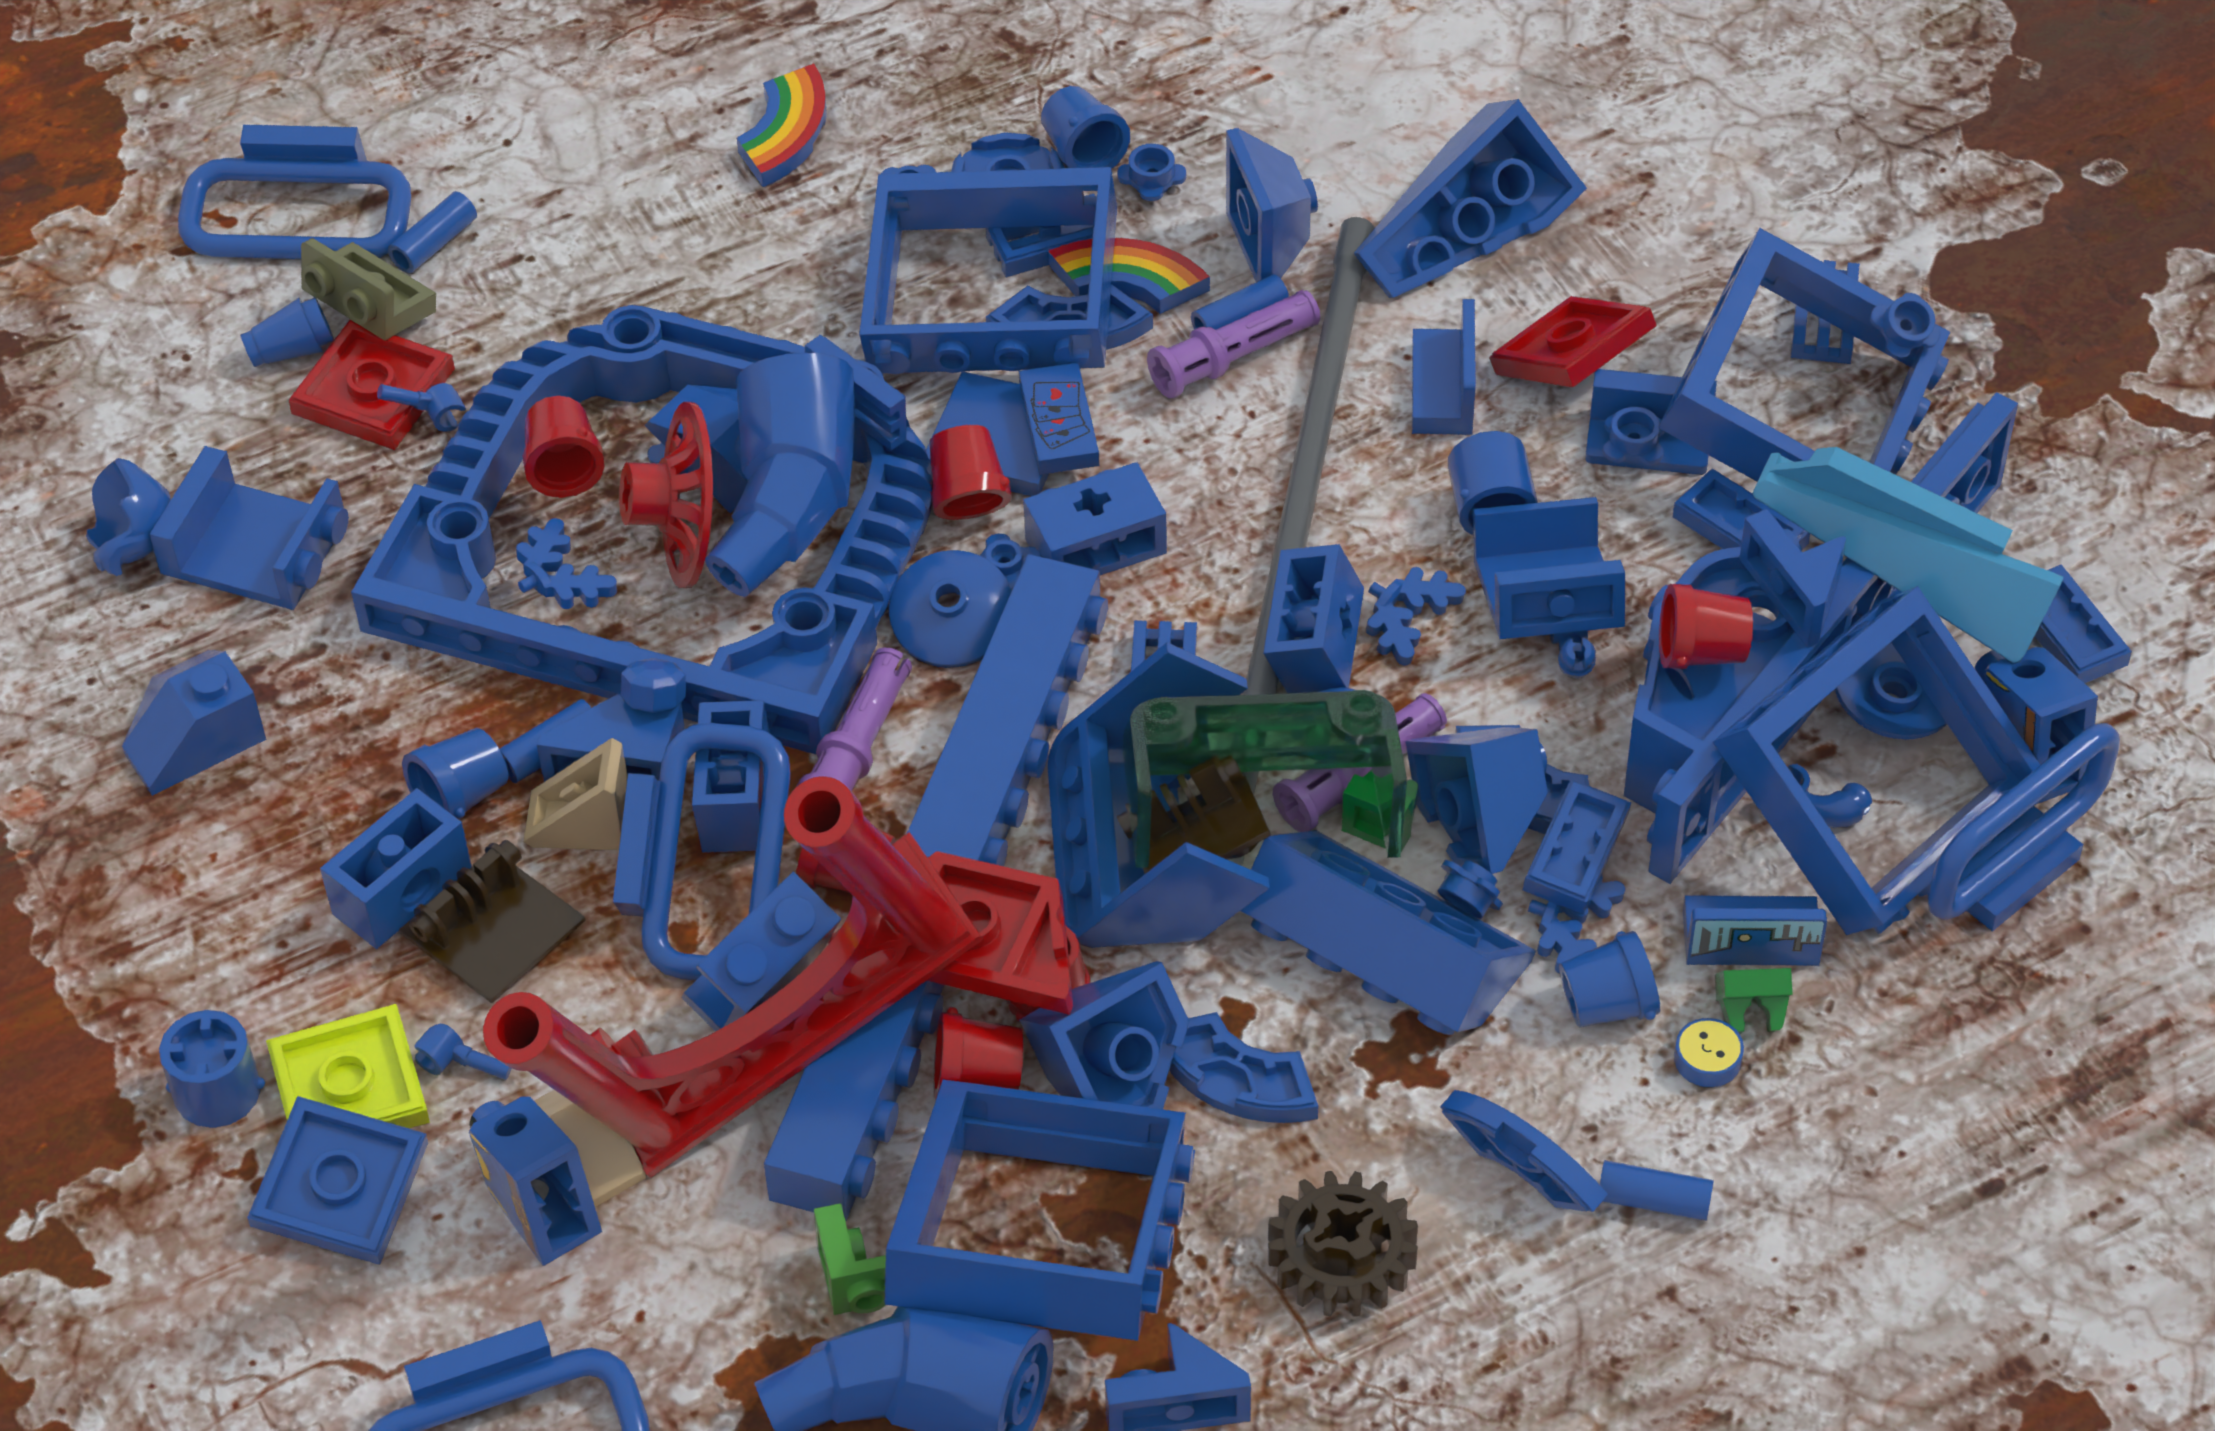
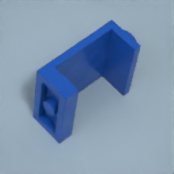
M204 446L149 536L160 574L294 610L305 590L313 588L317 583L321 573L322 562L332 545L340 543L347 530L349 516L347 509L343 506L338 481L326 478L314 500L309 504L235 484L227 451Z
M1596 497L1473 509L1474 564L1499 639L1625 627V570L1621 560H1603L1598 547V501Z
M793 871L697 964L696 968L702 975L683 993L681 998L714 1031H717L758 1007L805 970L822 953L840 923L841 918Z

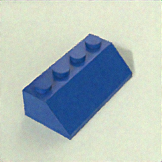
M1317 830L1273 835L1264 839L1251 870L1269 877L1270 888L1240 910L1253 918L1251 926L1259 933L1278 941H1287V938H1290L1308 948L1306 957L1313 963L1334 972H1341L1342 969L1349 971L1363 979L1361 987L1370 995L1389 1003H1397L1398 1000H1401L1420 1011L1417 1019L1421 1023L1447 1035H1453L1455 1031L1461 1032L1482 1026L1532 962L1536 953L1535 949Z

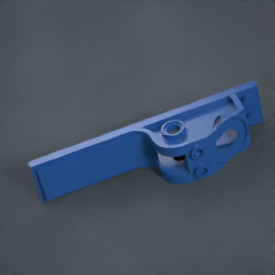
M1997 392L1985 406L1977 403L1911 482L1978 513L2002 483L2018 403ZM1741 547L1711 552L1694 562L1675 584L1692 585L1693 589L1749 598L1752 607L1765 608L1772 612L1776 619L1773 621L1753 612L1752 642L1745 663L1691 665L1687 669L1664 668L1660 659L1659 622L1662 601L1668 585L1663 586L1659 590L1648 612V618L1652 622L1648 642L1643 653V658L1648 661L1644 685L1639 684L1635 703L1623 795L1656 814L1647 834V842L1652 844L1649 873L1671 884L1747 792L1715 747L1713 741L1881 600L1899 594L1901 591L1847 557L1842 563L1839 581L1818 644L1807 648L1739 560ZM1821 702L1771 743L1778 754Z

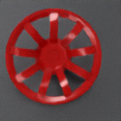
M683 402L677 407L673 415L666 440L664 458L659 463L626 462L624 464L620 478L619 505L624 525L658 526L659 530L663 533L666 562L674 584L678 588H692L702 573L707 555L712 520L713 473L709 434L702 410L697 403ZM681 423L683 426L682 439L677 435ZM700 455L701 467L699 469L679 474L692 465ZM701 487V507L680 499V493ZM679 518L686 519L698 525V538L695 536L690 527L687 526ZM677 548L680 552L678 566L674 555Z

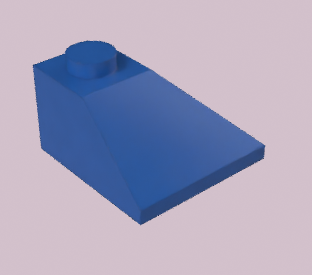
M1239 128L1226 130L1227 217L1255 282L1272 274L1282 278L1310 239V214L1316 213L1318 210L1315 187L1310 178L1302 179L1292 156Z

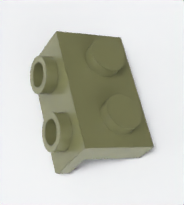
M314 238L301 244V289L383 340L391 338L436 312V292L356 243L351 242L337 251H333Z

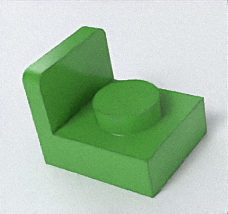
M841 1203L815 1208L814 1220L817 1249L833 1314L838 1315L852 1311L862 1314L871 1313L885 1307L886 1255L867 1259L861 1230L859 1227L847 1229Z

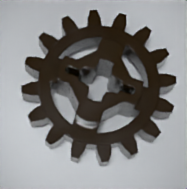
M1333 1171L1325 1172L1323 1187L1316 1189L1312 1183L1303 1179L1299 1181L1298 1200L1284 1195L1281 1196L1278 1204V1217H1271L1268 1222V1264L1272 1267H1278L1277 1285L1280 1289L1298 1285V1305L1304 1307L1314 1298L1323 1300V1314L1331 1317L1337 1303H1347L1352 1316L1358 1317L1361 1315L1363 1300L1370 1299L1376 1306L1382 1309L1387 1306L1388 1287L1404 1292L1407 1288L1408 1270L1416 1269L1418 1246L1416 1244L1418 1224L1415 1220L1407 1219L1408 1202L1405 1198L1387 1202L1388 1183L1382 1180L1375 1184L1371 1190L1362 1187L1361 1172L1354 1171L1348 1184H1338L1337 1177ZM1308 1225L1310 1231L1303 1234V1244L1298 1247L1296 1243L1302 1229ZM1387 1240L1389 1244L1388 1251L1383 1259L1378 1262L1375 1255L1381 1253L1382 1242Z

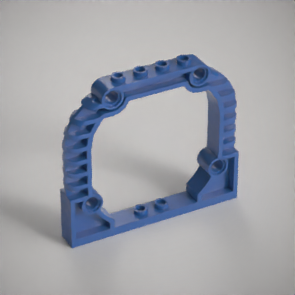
M637 305L619 307L610 312L602 324L586 325L569 330L567 341L559 343L544 340L531 345L522 352L521 359L505 362L493 373L489 384L479 389L473 398V405L460 420L458 431L445 446L440 462L431 470L426 486L417 484L412 486L351 591L360 632L608 699L621 694V673L632 662L650 658L672 661L686 674V697L681 702L683 719L698 723L699 703L763 700L770 734L777 738L783 746L816 754L820 740L825 735L836 730L878 644L876 627L881 617L885 614L894 587L903 574L907 563L911 560L920 536L924 533L932 507L931 491L933 490L930 461L924 444L910 428L907 417V440L892 451L854 424L853 461L865 465L868 471V478L865 490L824 572L813 588L802 587L781 595L773 607V625L741 641L719 647L710 666L642 649L627 641H612L582 633L571 626H556L492 609L487 586L482 580L492 571L496 562L489 518L523 460L525 418L528 410L536 402L546 397L564 396L580 403L597 395L616 401L638 403L656 399L670 390L680 392L687 385L737 389L736 378L747 366L770 357L805 353V346L797 345L787 340H777L741 331L731 326H721L685 317L675 312H665ZM857 360L884 380L882 372L875 365Z

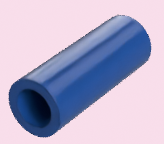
M457 191L452 192L388 246V254L393 263L403 272L413 273L477 218V211L473 203L464 194Z
M1272 274L1191 313V322L1194 329L1204 326L1216 330L1252 312L1259 311L1288 298L1289 293L1281 278L1276 274Z
M580 699L501 747L499 750L504 757L509 780L513 783H518L541 768L537 748L540 734L590 709L591 706L585 700Z
M1604 1160L1600 1186L1608 1195L1602 1202L1707 1221L1714 1180Z

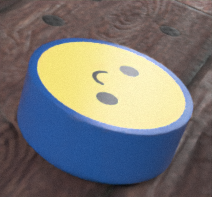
M1714 1018L1694 1020L1686 1024L1677 1036L1674 1052L1676 1068L1687 1081L1702 1087L1725 1085L1732 1081L1740 1071L1744 1052L1743 1040L1734 1027L1722 1020Z

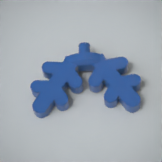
M550 519L543 530L537 526L530 527L528 529V543L521 542L516 546L517 560L523 564L524 574L527 577L518 582L519 589L525 593L534 588L546 598L555 597L563 609H570L574 606V597H580L587 607H596L599 603V597H612L617 593V580L612 575H599V569L595 565H588L580 575H574V567L571 564H563L562 554L570 552L571 543L570 537L564 535V522L561 519ZM547 572H556V574L548 575Z
M1413 567L1405 580L1396 578L1387 588L1376 582L1370 586L1368 592L1377 597L1378 600L1374 604V614L1368 619L1365 630L1370 636H1376L1383 631L1384 634L1379 638L1377 645L1378 653L1387 655L1392 651L1400 665L1406 666L1411 664L1415 653L1414 647L1419 644L1421 632L1418 629L1409 627L1413 615H1418L1422 612L1424 603H1428L1435 614L1442 615L1446 612L1448 604L1458 605L1463 602L1466 592L1465 587L1460 583L1447 582L1448 576L1444 571H1436L1430 581H1422L1423 570L1419 567ZM1397 601H1403L1407 608L1394 607Z
M1601 875L1584 915L1550 901L1544 904L1533 899L1531 900L1528 912L1542 916L1538 929L1542 936L1538 943L1537 953L1542 957H1548L1553 949H1555L1559 954L1554 967L1557 973L1560 974V963L1597 948L1596 942L1592 939L1577 940L1581 934L1582 924L1586 921L1588 908L1599 918H1607L1610 915L1612 904H1618L1623 900L1626 888L1622 882L1610 881L1602 883L1603 876ZM1565 912L1571 920L1560 921L1557 917L1559 913Z

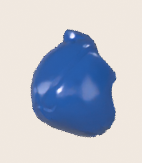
M116 458L97 476L93 484L92 500L96 523L94 528L87 529L86 537L89 543L97 549L93 553V560L97 569L101 572L106 570L112 575L119 576L122 574L121 565L135 562L154 551L149 534L170 502L171 497L169 491L145 470L129 460Z

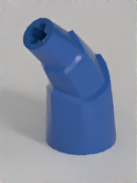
M821 353L779 355L747 366L736 378L741 469L744 476L748 479V483L732 514L734 523L705 558L706 565L716 580L736 595L748 596L786 561L796 562L836 510L848 506L854 443L853 368L847 361L836 356Z
M897 1307L891 1317L852 1329L812 1346L809 1355L754 1383L774 1431H807L831 1420L841 1423L887 1418L893 1425L914 1431H1033L1044 1405L1050 1384L1054 1343L1052 1334L1048 1329L956 1313Z

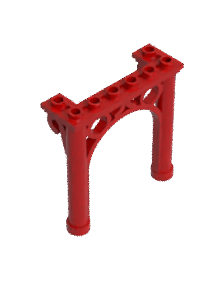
M819 776L799 784L786 801L784 822L789 834L853 895L852 905L844 924L830 944L805 970L784 988L752 1011L714 1033L674 1050L655 1055L652 1054L640 1033L635 1029L615 1043L602 1028H598L591 1034H588L540 997L527 992H516L498 1000L491 1007L485 1018L483 1038L488 1051L506 1066L518 1071H528L630 1142L643 1166L642 1169L647 1176L652 1178L984 940L913 835L909 832L891 844L878 828L876 829L863 815L862 806L858 798L844 783L835 778Z

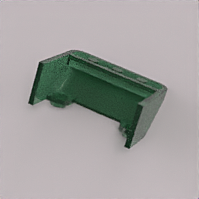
M1367 690L1176 698L1159 697L1145 701L1133 710L1123 732V759L1136 868L1149 867L1152 799L1150 775L1189 774L1188 770L1209 760L1216 754L1220 759L1232 754L1242 772L1372 767L1387 858L1401 857L1407 776L1395 710L1392 704L1383 696Z

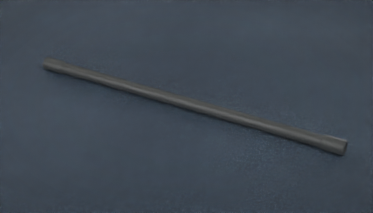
M1351 217L1344 220L1340 228L1333 260V279L1246 677L1248 689L1243 692L1230 752L1241 771H1244L1253 793H1255L1278 684V677L1264 656L1263 651L1280 551L1306 548L1362 279L1363 275L1367 272L1353 253L1375 228L1370 221L1361 217ZM1245 855L1227 860L1243 866Z

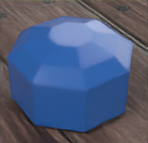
M650 658L632 662L621 673V697L632 709L651 713L673 710L686 697V674L672 661Z

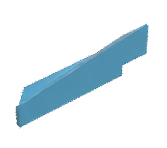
M1838 447L1818 448L1808 461L1793 462L1781 456L1780 453H1771L1753 490L1755 499L1824 543L1840 536H1845L1844 555L1901 592L1918 586L1938 616L2012 663H2019L2023 659L2064 578L2054 572L2003 555L2002 552L2013 530Z

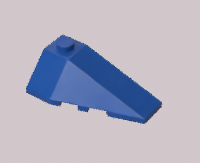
M1519 99L1488 103L1445 144L1353 254L1388 298H1394L1451 272L1453 268L1474 258L1492 253L1502 248V245L1548 227L1587 187Z

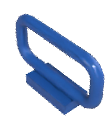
M243 124L240 145L244 158L214 159L200 165L187 178L178 214L179 235L188 248L201 255L235 258L301 259V244L314 238L333 251H337L354 242L378 258H381L388 254V246L407 230L412 198L411 186L402 171L391 164L367 161L357 127ZM221 181L376 184L388 190L384 226L378 234L371 237L211 234L204 231L201 227L206 193L212 185Z
M719 723L692 725L677 733L666 746L661 762L659 781H657L654 775L628 773L613 903L622 915L643 917L641 927L643 949L650 963L665 975L696 981L702 975L696 966L707 956L676 951L671 947L667 935L688 760L695 752L701 749L745 751L756 754L764 764V781L749 914L778 886L785 828L784 808L788 799L790 783L789 756L777 738L768 731L751 726Z
M2107 723L2095 724L2085 729L1963 827L1944 848L1937 860L1928 894L1929 911L1941 920L1956 918L1967 911L1993 932L2079 861L2084 844L2068 833L2066 829L2092 808L2108 786L2120 746V736L2117 730ZM2088 762L2086 770L2076 786L2053 807L2043 813L2034 806ZM1991 841L1989 845H1987L1984 849L1979 851L1984 845Z
M541 1320L405 1365L404 1369L414 1404L396 1409L379 1418L368 1430L424 1431L585 1376L597 1377L606 1384L622 1431H650L637 1383L625 1362L609 1351L592 1347L571 1350L552 1357Z

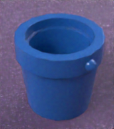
M1079 86L1062 88L1051 95L1044 104L1041 113V124L1056 146L1057 154L1067 168L1111 167L1112 169L1118 165L1126 154L1130 144V128L1125 119L1115 109L1104 105L1085 89Z
M474 728L431 746L424 744L404 755L402 760L403 775L410 793L418 788L457 819L463 818L466 811L498 790L508 781V770L501 751L490 735L479 728Z
M1620 931L1614 936L1613 941L1559 964L1564 993L1572 1016L1579 1028L1635 1017L1639 1020L1645 1018L1653 1020L1661 1011L1653 971L1643 944L1635 931L1627 933Z

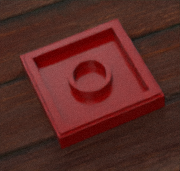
M1570 296L1494 351L1489 359L1496 375L1573 388L1654 329L1657 324L1649 307Z
M349 320L289 398L291 414L396 450L424 410L378 399L377 392L379 386L383 384L414 392H426L432 386L446 382L455 370L453 356L396 335L383 340L361 325Z

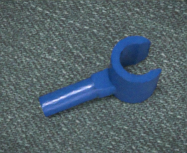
M447 383L434 385L426 392H414L381 384L377 392L378 399L409 405L416 409L427 411L435 428L443 432L452 431L458 427V423L450 410H466L457 391L452 385Z
M436 1024L430 1027L414 1045L415 1049L418 1050V1053L415 1055L416 1063L425 1071L434 1075H440L452 1060L463 1066L467 1065L507 1080L512 1069L498 1059L477 1052L471 1047L464 1045L460 1036L445 1024Z

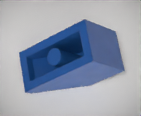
M617 694L540 734L537 748L544 782L611 738L622 743L627 775L628 773L654 775L657 781H659L660 767L666 746L677 733L685 729L681 703L673 710L651 713L632 709L621 697V694Z

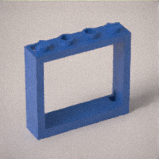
M1111 167L878 174L859 333L865 362L875 365L882 373L888 374L915 372L958 373L962 371L995 370L1020 371L1077 362L1079 363V368H1105L1117 217V202ZM1083 191H1097V196L1084 197ZM895 197H907L908 202H896ZM1094 225L1086 320L891 325L902 230Z
M1762 228L1758 229L1736 262L1658 427L1757 482L1771 453H1780L1781 456L1793 462L1808 461L1815 452L1811 448L1709 393L1759 285L1887 355L1888 353L1885 349L1887 342L1880 329L1872 326L1870 314L1877 305L1884 304L1890 306L1894 302L1890 298ZM1900 323V326L1903 330H1910V327L1907 323ZM1937 324L1935 325L1940 330V339L1934 347H1918L1911 350L1907 358L1898 360L1909 366L1910 369L1869 461L1895 475L1904 464L1913 446L1912 442L1905 439L1908 430L1913 433L1918 428L1931 404L1929 399L1923 397L1926 389L1931 391L1935 387L1949 361L1941 353L1950 331Z
M1918 586L1881 600L1713 741L1715 747L1846 935L1874 928L1877 934H1881L1893 922L1905 919L1910 913L1906 904L1916 895L1922 897L1929 894L1937 860L1952 838L1969 822L2041 765ZM1891 642L1989 785L1871 888L1771 743ZM1989 841L1986 845H1984L1979 851H1981V850L1984 849L1987 845H1989V844L1991 843V841Z
M943 1079L886 1247L885 1305L949 1312L1017 1324L1138 1341L1145 1312L1157 1314L1160 1305L1163 1271L1156 1270V1268L1168 1269L1170 1266L1174 1242V1227L1167 1225H1180L1185 1197V1184L1178 1182L1190 1183L1192 1178L1195 1150H1193V1146L1184 1145L1186 1112ZM963 1151H978L1153 1176L1128 1274L933 1246Z

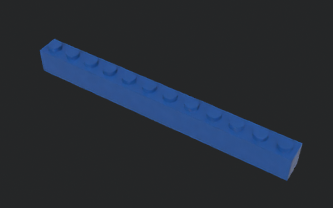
M1031 554L1027 555L907 832L913 835L927 857L939 851L1004 866L1008 850V842L1005 839L1011 826L1019 828L1023 822L1028 805L1029 794L1026 789L1031 777L1039 779L1045 769L1049 752V742L1047 741L1051 729H1061L1069 704L1067 690L1071 681H1081L1087 666L1089 655L1087 642L1091 634L1099 635L1105 624L1108 599L1100 597V571ZM925 981L805 1067L764 1162L769 1201L813 1213L815 1208L841 1203L845 1221H847L856 1197L864 1199L868 1195L876 1168V1161L873 1158L879 1141L888 1143L894 1133L899 1113V1106L896 1101L902 1086L911 1088L916 1080L921 1062V1049H919V1045L924 1033L934 1034L937 1029L939 1016L943 1010L944 1000L941 995L944 988L943 984Z

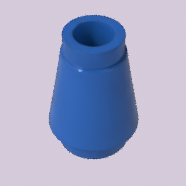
M299 297L252 327L250 331L240 334L246 352L254 367L264 363L269 364L323 352V345L334 341L330 326L316 297L304 302Z

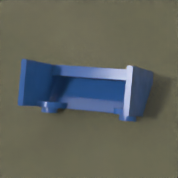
M1168 642L1069 722L1058 733L1049 752L1047 767L1056 879L1059 880L1063 895L1065 925L1075 933L1079 944L1089 948L1199 941L1270 888L1269 877L1187 842L1144 874L1131 838L1128 839L1117 819L1118 815L1127 811L1126 803L1139 798L1153 789L1166 811L1171 810L1159 787L1163 783L1168 785L1179 803L1178 788L1181 786L1177 776L1183 773L1187 780L1191 779L1188 770L1207 761L1209 758L1210 747L1208 744L1206 722L1248 689L1246 678Z

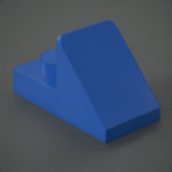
M1765 509L1745 517L1739 560L1808 648L1818 644L1839 581L1846 537L1840 536L1802 552L1800 543L1794 533L1789 529H1783L1770 511Z
M1172 1323L1167 1324L1170 1371L1157 1373L1152 1370L1140 1369L1130 1371L1120 1378L1105 1380L1108 1431H1181L1251 1421V1383L1249 1373Z

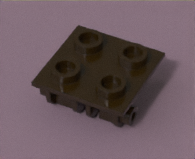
M1216 754L1209 760L1188 770L1200 791L1198 795L1195 794L1184 774H1179L1177 779L1188 799L1180 805L1166 783L1159 785L1171 809L1169 811H1166L1154 789L1125 804L1127 811L1118 815L1117 819L1128 839L1131 838L1144 874L1186 842L1222 858L1235 859L1248 854L1260 841L1271 836L1244 771H1241L1232 754L1223 759H1220Z
M508 840L502 841L499 845L490 843L485 847V854L470 869L462 867L456 873V881L447 880L442 885L443 891L428 904H419L414 909V917L399 929L402 936L490 1003L498 999L586 921L585 916L516 866L522 860V856L517 847Z

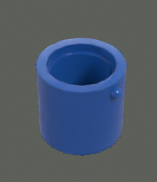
M1500 431L1480 432L1462 440L1454 446L1449 454L1448 471L1459 522L1469 534L1473 535V509L1538 503L1526 449L1521 440L1514 435Z
M203 1010L193 1012L175 1021L164 1033L159 1053L168 1082L166 1090L171 1093L175 1107L184 1119L197 1126L216 1128L230 1125L245 1117L256 1105L260 1091L265 1086V1080L259 1077L246 1031L236 1018L222 1011Z

